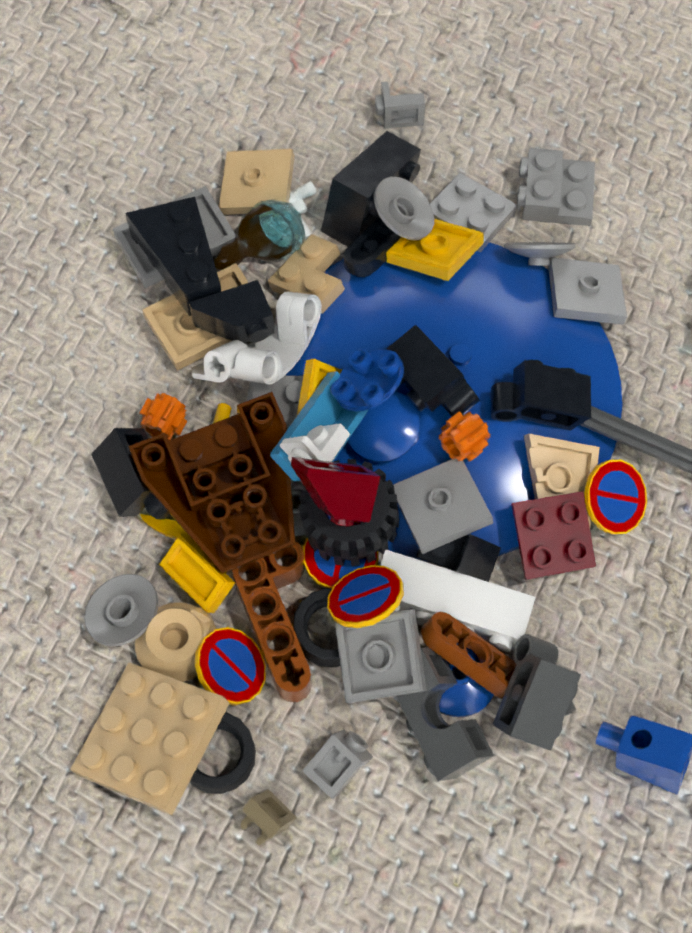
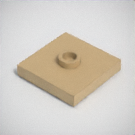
M293 149L227 152L219 208L223 215L248 214L260 204L274 208L273 211L265 213H287L295 158Z

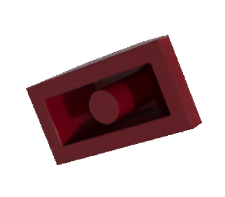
M292 457L290 465L317 507L331 516L330 521L344 526H353L354 521L370 523L381 476L362 465Z

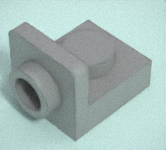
M381 82V95H375V107L377 116H383L384 129L424 125V93L390 96L388 82Z
M342 730L331 735L302 771L333 799L338 796L359 769L369 763L373 756L366 750L368 745L358 734Z

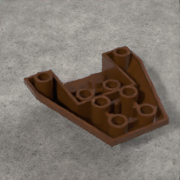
M273 392L238 404L237 415L169 441L166 434L162 433L129 446L144 485L222 574L295 545L291 478L270 456V453L287 431L286 422Z

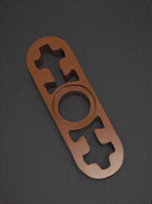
M437 612L422 625V639L431 650L489 692L503 699L516 667V663L448 613ZM467 648L477 655L480 663L474 661L469 656Z

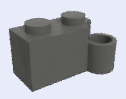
M524 634L515 645L513 659L516 667L492 725L510 737L551 751L555 739L558 738L562 731L563 719L569 704L576 696L581 674L557 664L558 648L555 644L529 634Z

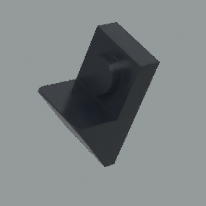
M468 534L424 554L418 549L416 557L452 571L489 582L501 547Z

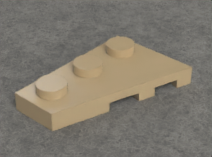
M534 434L524 435L535 499L580 491L584 493L588 476L595 466L598 465L600 447ZM587 511L588 522H589V527H590V525H591V519H590V516H589L588 511Z

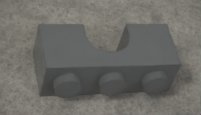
M421 648L427 691L393 696V698L400 703L407 717V728L412 736L418 740L425 754V765L430 773L436 777L437 781L456 779L492 758L494 754L476 719L459 720L452 725L444 721L439 708L440 699L446 690L457 684V681L444 658L430 648Z

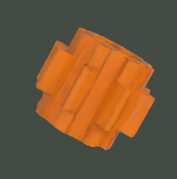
M157 393L154 400L147 398L139 412L143 416L140 423L142 425L141 428H144L151 437L165 433L168 441L171 440L174 434L180 436L187 423V420L184 419L186 416L185 412L187 411L185 409L186 406L175 397L169 396L166 393H161V395Z
M459 411L449 418L441 428L442 433L439 435V440L442 443L441 447L449 454L450 458L458 459V461H463L467 458L470 462L480 455L489 444L487 442L490 438V433H488L487 429L488 425L486 422H483L478 414L467 412L463 415Z

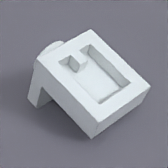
M341 423L326 426L319 425L313 428L306 436L285 438L281 442L280 447L288 455L290 463L292 457L332 462L350 436V433Z

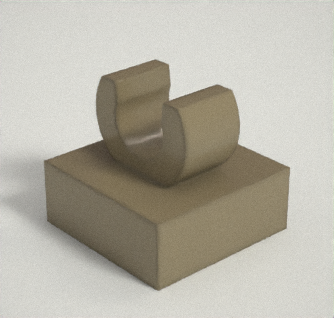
M267 789L251 797L242 808L248 816L243 818L240 827L245 830L255 823L262 830L260 837L255 842L259 846L288 830L297 817Z

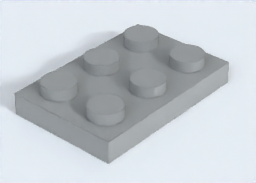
M206 186L174 201L191 197L196 198L213 257L219 254L221 247L233 242L237 235ZM126 222L113 228L117 242L143 286L147 288L164 280L158 270L148 261L147 255L139 244H136L132 239L128 223Z

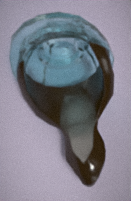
M275 199L258 202L241 220L238 237L233 242L221 247L218 256L214 260L215 268L225 269L235 263L239 265L247 257L272 261L294 253L305 241V230L301 214L291 203Z

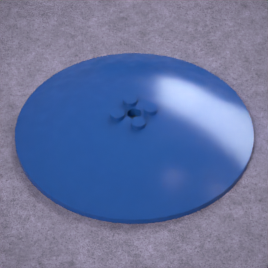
M489 243L481 252L476 251L449 281L387 263V260L378 270L367 277H357L348 273L345 269L344 258L324 272L340 279L345 290L323 314L321 313L315 333L300 360L285 376H303L306 360L316 359L343 370L348 364L349 355L355 349L362 347L368 351L387 349L414 325H417L462 372L467 384L480 399L467 412L478 414L483 422H486L488 433H490V438L487 440L489 444L472 461L469 462L467 458L463 461L493 517V524L470 534L501 547L498 556L519 549L512 503L535 499L524 435L534 434L600 447L598 465L611 459L617 441L581 425L573 430H566L522 419L501 422L491 418L492 385L499 382H513V369L524 360H539L543 365L556 368H572L576 373L591 376V406L621 419L623 406L622 385L618 364L601 324L594 321L554 317L549 270L544 266L529 265L528 257L513 253L500 245ZM401 384L396 389V391L405 396L410 391L404 384ZM442 405L433 412L428 408L421 412L417 409L420 418L418 442L399 458L391 461L371 463L373 472L380 468L386 475V481L391 480L394 485L451 460L452 458L443 450L441 440H439V435L442 433L441 428L452 417ZM348 441L334 460L347 464L348 459H356L357 465H362L364 461L368 462L352 449ZM398 505L399 527L396 528L397 536L394 542L388 541V550L428 562L416 557L419 547Z

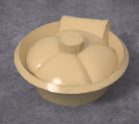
M176 602L158 607L157 614L150 621L146 632L135 640V652L141 666L182 682L197 677L195 669L196 650L201 639L217 629L211 614L206 613L202 607L198 608L188 603Z

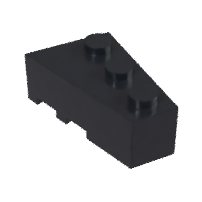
M389 131L382 134L332 178L321 232L349 247L380 217L374 203L376 186L387 177H400L412 183L420 170L418 160L421 149Z
M195 197L125 213L132 239L142 248L148 257V261L164 278L165 284L189 316H191L189 302L222 292Z

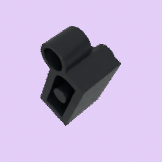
M414 325L387 348V350L396 352L402 359L404 374L400 385L404 384L410 390L406 395L420 412L425 408L433 412L442 405L451 416L459 411L464 415L480 401L473 389L467 384L462 372L417 325Z
M524 360L513 369V382H499L492 385L491 418L501 422L522 419L573 430L591 418V376L576 373L572 368H556L543 365L539 360Z
M114 428L91 455L118 516H137L145 508L152 517L159 520L166 519L170 513L144 485L129 449V446L149 439L145 429Z

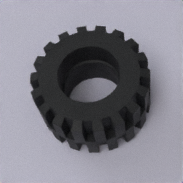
M348 459L347 464L357 465L356 459ZM364 461L362 466L373 471L372 464ZM380 468L374 472L381 477L370 523L361 522L354 526L337 525L328 519L327 513L317 507L307 490L301 491L299 512L306 538H308L314 551L319 549L320 556L326 561L332 556L336 565L344 566L345 560H350L352 567L360 566V559L366 558L368 563L376 560L375 552L379 551L383 555L385 550L389 549L388 541L394 542L397 536L396 528L399 527L397 494H395L394 485L391 480L386 481V475Z

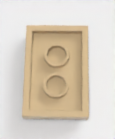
M236 263L217 272L221 291L249 283ZM173 294L142 309L145 320L177 371L205 357L209 351L230 342L228 339L195 327L192 316L187 314Z

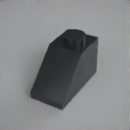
M258 280L189 302L192 321L195 327L230 341L239 340L243 343L259 342L268 337V335L275 333L273 314Z

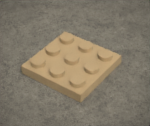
M129 662L70 770L82 778L169 815H173L230 703L223 696Z

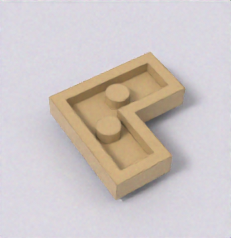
M311 234L270 277L268 283L271 290L279 294L296 292L316 295L321 301V313L323 314L345 290L340 279L324 273L341 255L338 246Z

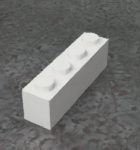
M385 550L380 566H386L395 570L404 584V596L399 606L393 612L409 609L415 610L417 624L421 626L437 612L448 613L502 652L514 650L519 638L525 634L536 597Z

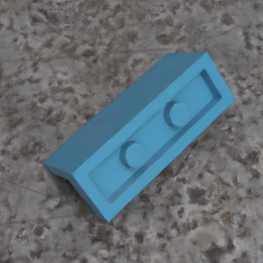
M338 371L327 373L270 453L272 459L292 481L301 480L290 465L288 455L280 447L281 442L285 438L306 436L313 428L319 425L326 426L341 423L350 433V436L332 460L333 462L368 412V410L349 411L338 404L336 398L331 393L332 384L340 377Z

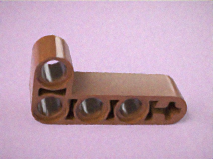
M296 541L292 547L232 570L237 592L276 690L281 698L293 703L305 699L310 693L312 686L309 665L277 590L298 581L304 573L303 548ZM283 556H292L297 560L295 564L289 567H284L277 563ZM253 569L261 573L257 579L252 581L241 578L242 574L247 570ZM263 603H268L275 607L272 613L265 616L255 613V609ZM275 638H284L289 642L287 648L282 651H274L269 648V643ZM291 663V669L295 678L300 681V684L297 686H293L290 681H287L285 666Z

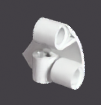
M284 292L280 295L276 305L277 323L274 325L275 333L268 335L262 341L253 342L248 346L242 341L233 340L209 351L204 357L203 364L193 365V378L213 382H224L232 378L268 385L274 384L295 366L307 349L320 320L322 310L320 299L313 294Z

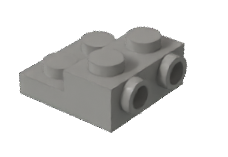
M529 148L528 156L521 157L519 178H525V185H519L517 206H523L522 220L591 226L593 219L595 162L563 159V151Z

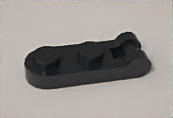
M380 217L377 218L344 251L346 271L357 277L371 275L387 260L386 252L401 236L388 228Z

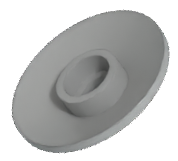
M387 177L376 186L374 191L376 210L382 221L394 233L405 239L420 240L432 231L434 226L433 210L428 199L419 188L400 177Z
M511 242L504 243V248L518 255L528 257L529 265H550L551 257L571 251L575 248V243Z
M136 574L120 575L102 584L90 598L85 610V626L88 633L97 642L106 646H121L139 638L146 632L150 621L157 614L159 603L158 594L154 586L146 578Z

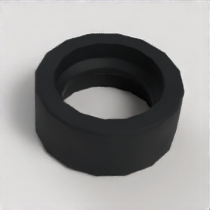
M332 588L312 592L301 601L294 614L293 629L305 658L321 667L341 666L339 650L323 649L315 645L307 631L308 622L312 614L318 609L327 607L328 596Z
M227 712L224 713L217 729L225 730L235 736L241 748L240 759L233 770L222 776H209L196 768L190 783L193 787L206 793L223 794L237 789L248 779L255 766L256 749L250 730L240 718Z

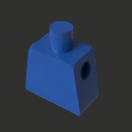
M630 716L625 729L603 721L595 742L596 745L616 752V768L678 795L692 755L691 733L637 716Z

